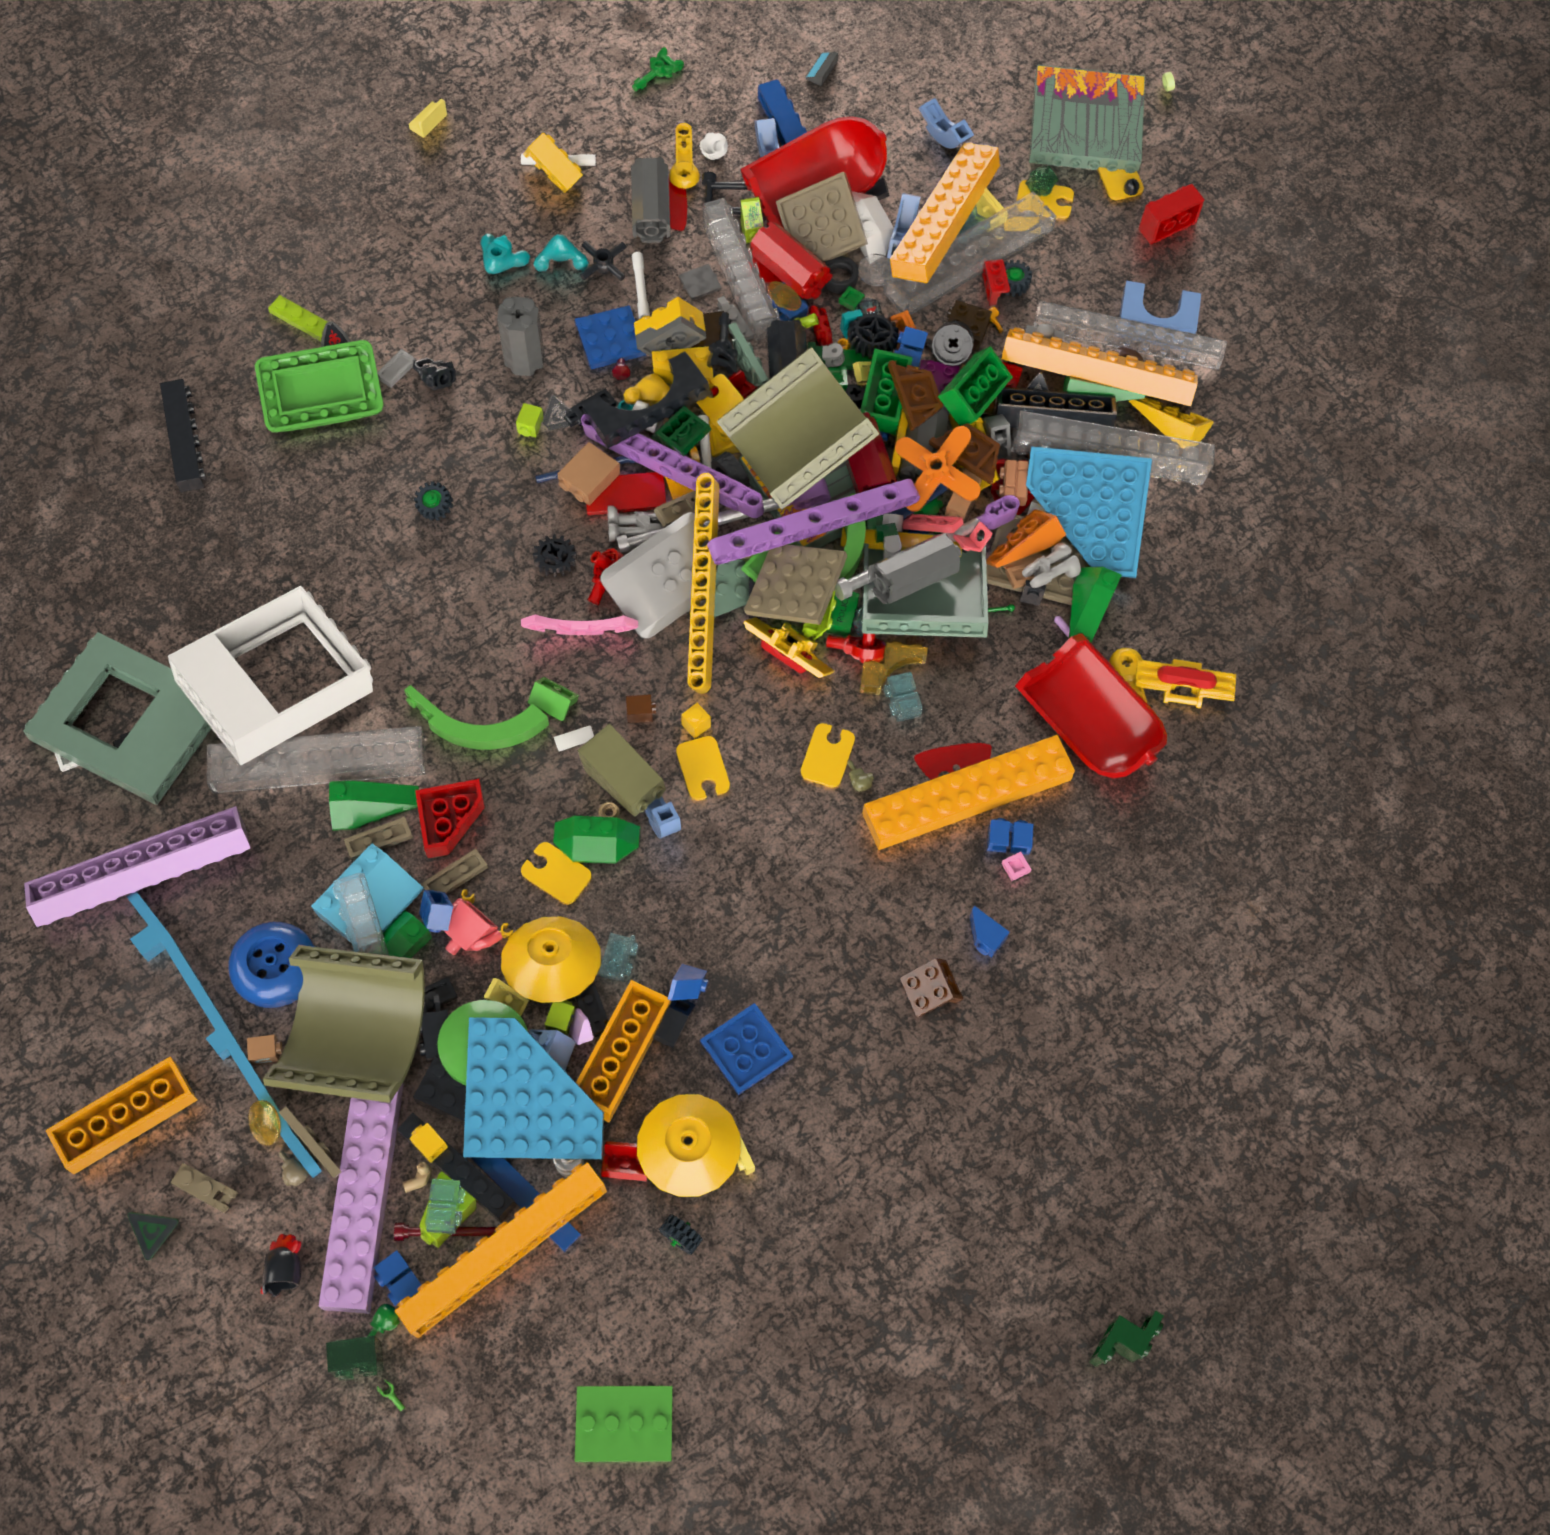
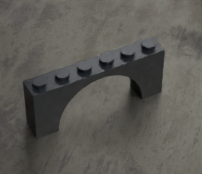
M686 351L668 360L670 371L673 375V383L669 392L658 403L640 410H623L609 405L598 396L582 405L585 417L607 448L619 444L621 441L636 435L648 427H652L665 418H669L683 406L688 408L697 401L711 395L709 382Z

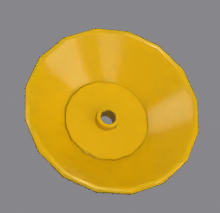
M561 916L541 917L523 924L509 936L501 952V971L508 985L522 997L540 1003L562 1002L581 994L593 983L601 966V948L594 934L580 922Z
M699 1094L676 1095L660 1102L645 1117L637 1135V1157L645 1176L660 1190L678 1197H698L718 1189L733 1174L741 1155L740 1132L733 1116L719 1102ZM691 1138L693 1142L687 1145L684 1143V1140Z

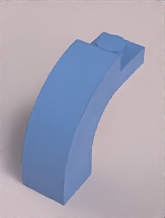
M936 98L918 108L928 124L926 129L942 146L950 149L956 148L974 136L965 119L957 124L951 122Z
M775 118L755 120L760 157H763L780 147L777 139Z
M661 796L648 805L645 813L659 839L681 830L680 817L672 802L666 804Z

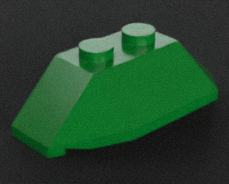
M572 816L555 822L553 844L572 862L616 864L632 851L639 848L640 826L617 817Z

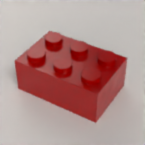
M1190 184L1180 187L1171 194H1165L1156 201H1150L1145 206L1139 230L1150 245L1196 224L1205 199L1194 185Z

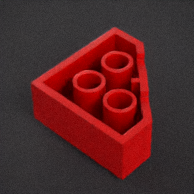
M479 779L415 790L424 850L427 858L449 855L484 810L485 804Z

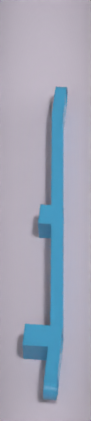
M138 892L130 893L126 897L148 924L145 929L130 940L147 962L166 949L216 1030L206 1037L207 1041L223 1061L230 1055L232 1056L284 1142L311 1177H316L322 1172L321 1168L298 1140L292 1128L279 1114L280 1109L264 1086L256 1070L248 1061L246 1054L179 946Z

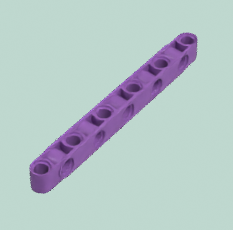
M584 414L581 418V423L585 435L606 447ZM639 433L608 448L696 491V481L699 475L709 473L719 484L720 504L751 518H758L764 513L763 499L760 493L691 458L683 457L678 452ZM708 482L705 485V488H708L711 485V482Z
M905 479L714 538L707 543V547L714 564L720 565L913 505L919 501L920 495L913 481Z

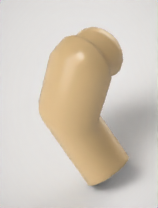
M427 1162L419 1163L415 1177L403 1182L406 1193L422 1188L427 1184L431 1176V1167Z

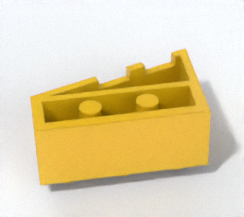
M543 132L526 149L523 155L526 158L530 156L536 162L535 166L539 170L542 168L548 175V178L566 193L583 176L582 170L576 163H572L568 159V154L563 149H559L554 144L555 141L549 134L546 135Z
M709 346L652 351L653 373L662 377L666 383H673V375L671 374L668 360L686 351L709 382L710 391L714 387L711 383V380L714 378L713 369L707 366L710 356Z

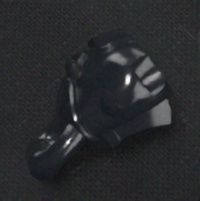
M424 358L413 362V369L419 373L425 385L432 390L452 386V383L456 380V369L452 361H434L430 358Z

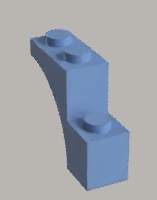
M902 193L887 258H891L916 219L921 196Z

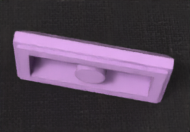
M579 1008L575 1009L569 1034L577 1045L591 1041L594 1038L589 1020Z

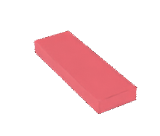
M912 514L903 521L902 528L904 530L954 533L964 523L961 517Z

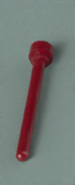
M395 1222L394 1241H404V1239H409V1236L421 1235L420 1227H410L405 1225V1222ZM458 1227L451 1236H492L496 1233L495 1229L497 1227Z

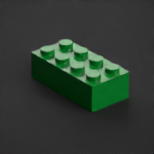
M991 346L971 357L939 394L938 398L959 426L967 423L970 424L983 414L1013 376Z
M874 349L860 411L862 413L869 412L871 417L875 418L880 432L895 435L902 405L888 364L893 360L896 361V365L903 367L911 366L913 357Z

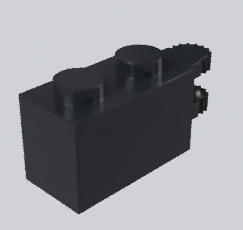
M438 995L433 996L432 999L435 1012L427 1013V1004L424 998L420 1030L423 1042L419 1043L421 1056H425L426 1061H432L434 1057L440 1059L438 1036L443 1023L448 1018V1011H441Z

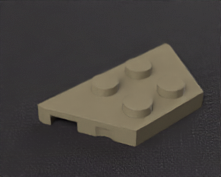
M284 1107L279 1114L335 1179L342 1172L332 1161L334 1156L323 1142L317 1144L320 1140L308 1125L303 1127L290 1110Z

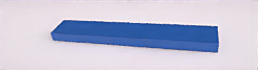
M469 1157L501 1190L515 1201V1204L520 1209L523 1207L529 1208L534 1204L533 1200L540 1193L504 1158ZM567 1222L550 1235L549 1238L565 1252L581 1234Z

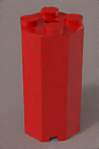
M771 221L768 223L769 227H761L751 241L750 245L753 247V250L750 249V254L801 298L807 300L810 298L817 299L821 294L822 288L832 278L830 268L779 224Z

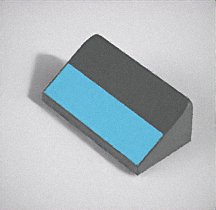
M822 53L806 76V80L822 86L838 62V53Z

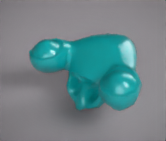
M488 233L482 236L480 245L483 250L484 268L488 274L500 273L512 267H521L529 263L530 255L527 251L520 250L512 253V244L507 236L503 235L495 238Z
M557 234L547 243L542 252L536 256L533 265L536 270L541 272L549 268L550 260L559 262L572 259L573 266L577 270H584L588 267L589 261L586 255L580 252L565 235Z

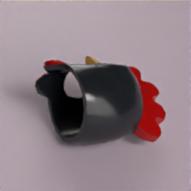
M280 1234L276 1242H271L270 1251L266 1253L261 1294L265 1295L269 1291L273 1297H276L282 1290L294 1289L299 1286L302 1269L298 1252L301 1247V1241L296 1240L295 1235Z

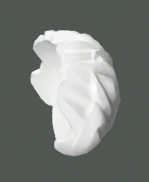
M707 133L700 142L702 154L710 160L719 159L725 155L728 144L723 134Z

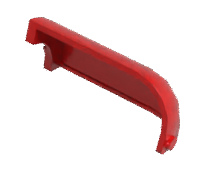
M853 116L840 117L819 125L741 168L740 171L747 190H750L755 198L759 197L761 212L765 215L767 221L766 226L769 227L768 223L772 221L784 228L776 204L777 200L841 172L846 173L852 192L864 194L871 189L881 177L887 163V147L885 142L887 137L883 130L880 131L866 119Z
M1082 633L1071 636L1053 654L1055 658L1050 663L1046 664L1043 662L1036 668L1026 672L1015 685L1078 757L1099 775L1110 778L1125 777L1145 764L1150 766L1158 759L1156 755L1167 744V732L1157 714Z

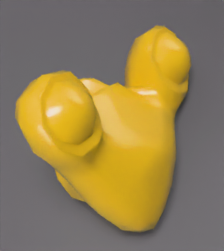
M653 373L645 376L635 386L626 389L623 397L627 404H635L640 399V401L652 406L666 396L670 387L662 377Z

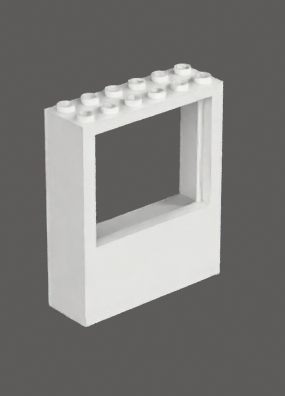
M302 586L289 591L168 655L175 682L240 765L373 692V678L370 674L371 666L367 659L360 657L356 646L350 645L343 631L339 632L334 620L326 616L323 607L320 604L317 605L312 594L309 591L306 592ZM304 622L348 676L278 714L235 658Z

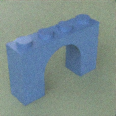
M1126 281L1122 295L1118 329L1193 342L1197 331L1202 293L1183 290L1179 299L1177 314L1169 318H1158L1148 313L1143 305L1145 284Z

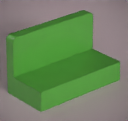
M542 677L535 681L528 704H534L539 710L563 721L570 706L577 702L579 695L546 677Z

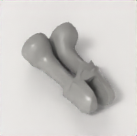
M608 506L609 542L617 541L616 537L626 534L627 537L636 536L664 528L655 513L634 511L633 515H623L618 513L615 506ZM636 524L635 527H620V525Z
M1058 543L1052 548L1051 554L1046 557L1042 555L1027 565L1022 571V575L1025 578L1034 575L1035 578L1030 581V585L1032 588H1037L1050 583L1052 579L1063 573L1069 578L1076 577L1080 574L1081 567L1076 555L1069 557L1071 555V548L1064 543ZM1055 562H1062L1050 569L1051 564Z

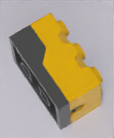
M676 297L668 302L666 308L659 307L654 310L652 316H644L634 322L637 349L652 357V351L690 348L707 338L703 312L680 297Z

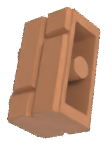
M1006 460L1004 467H1000L999 479H1003V485H999V497L1013 495L1018 498L1019 506L1026 505L1028 488L1026 486L1028 461Z

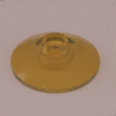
M773 281L768 285V294L778 307L791 311H796L801 307V299L791 287L777 281Z
M259 1100L254 1102L248 1113L250 1131L260 1144L265 1146L272 1145L278 1140L281 1132L279 1115L274 1106L268 1101Z

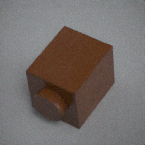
M651 694L626 696L628 723L653 722L652 714H656V702H651Z

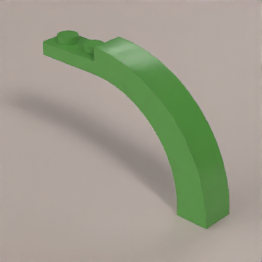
M865 520L844 526L847 541L843 551L846 552L847 559L839 579L842 577L847 580L850 579L859 566L865 543Z
M411 685L404 690L407 697L406 702L412 708L417 707L421 711V715L428 721L432 732L448 742L470 749L494 750L511 747L534 737L549 725L548 716L534 704H531L519 715L501 723L490 725L467 724L444 714Z

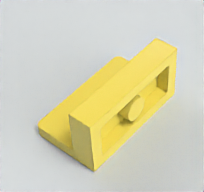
M440 99L437 103L432 101L409 123L410 130L424 138L447 116L445 100Z

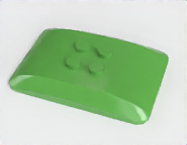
M366 340L262 357L255 363L264 421L267 429L271 432L293 431L360 419L379 414L383 409V399L374 352L371 344Z

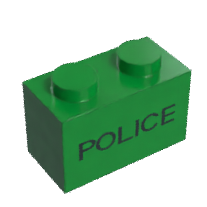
M852 592V596L842 601L836 595L834 596L836 605L831 612L833 621L830 629L826 630L827 633L843 637L851 633L860 593Z

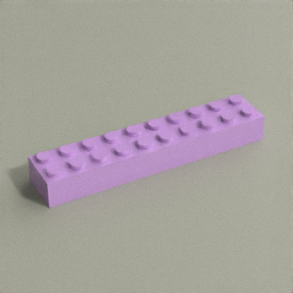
M237 806L24 883L26 908L36 927L51 924L55 920L70 917L85 909H92L101 903L116 900L120 896L135 893L147 886L157 885L166 879L178 877L185 872L200 869L204 865L222 861L226 857L241 854L250 849L246 828Z
M403 1083L391 1103L351 1098L340 1165L342 1173L338 1177L319 1307L323 1310L371 1313L375 1285L374 1275H376L373 1267L378 1264Z

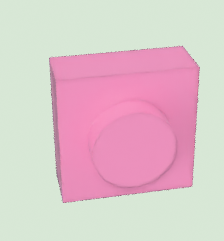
M1021 852L1002 860L1001 864L1011 881L1031 872V868Z

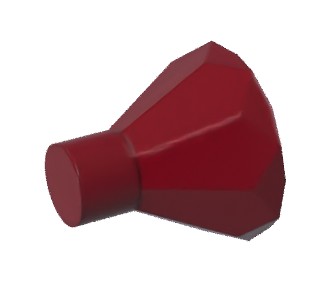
M623 358L618 359L617 364L612 369V376L618 380H625L630 376V369L625 364Z

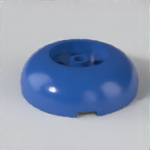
M266 922L249 929L235 943L229 957L228 970L233 987L243 999L258 1007L278 1008L298 1000V995L303 985V974L299 966L290 965L289 957L298 945L315 947L312 940L300 928L285 922ZM281 945L285 946L282 952L276 951ZM256 952H263L261 957H254ZM284 964L288 965L285 972H280ZM265 970L267 972L266 976L259 978V971Z

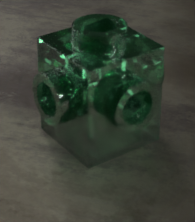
M1050 165L1033 170L1025 183L1034 197L1047 196L1052 192V188L1059 179Z

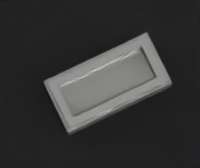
M401 349L377 372L379 380L392 388L412 368L416 358Z

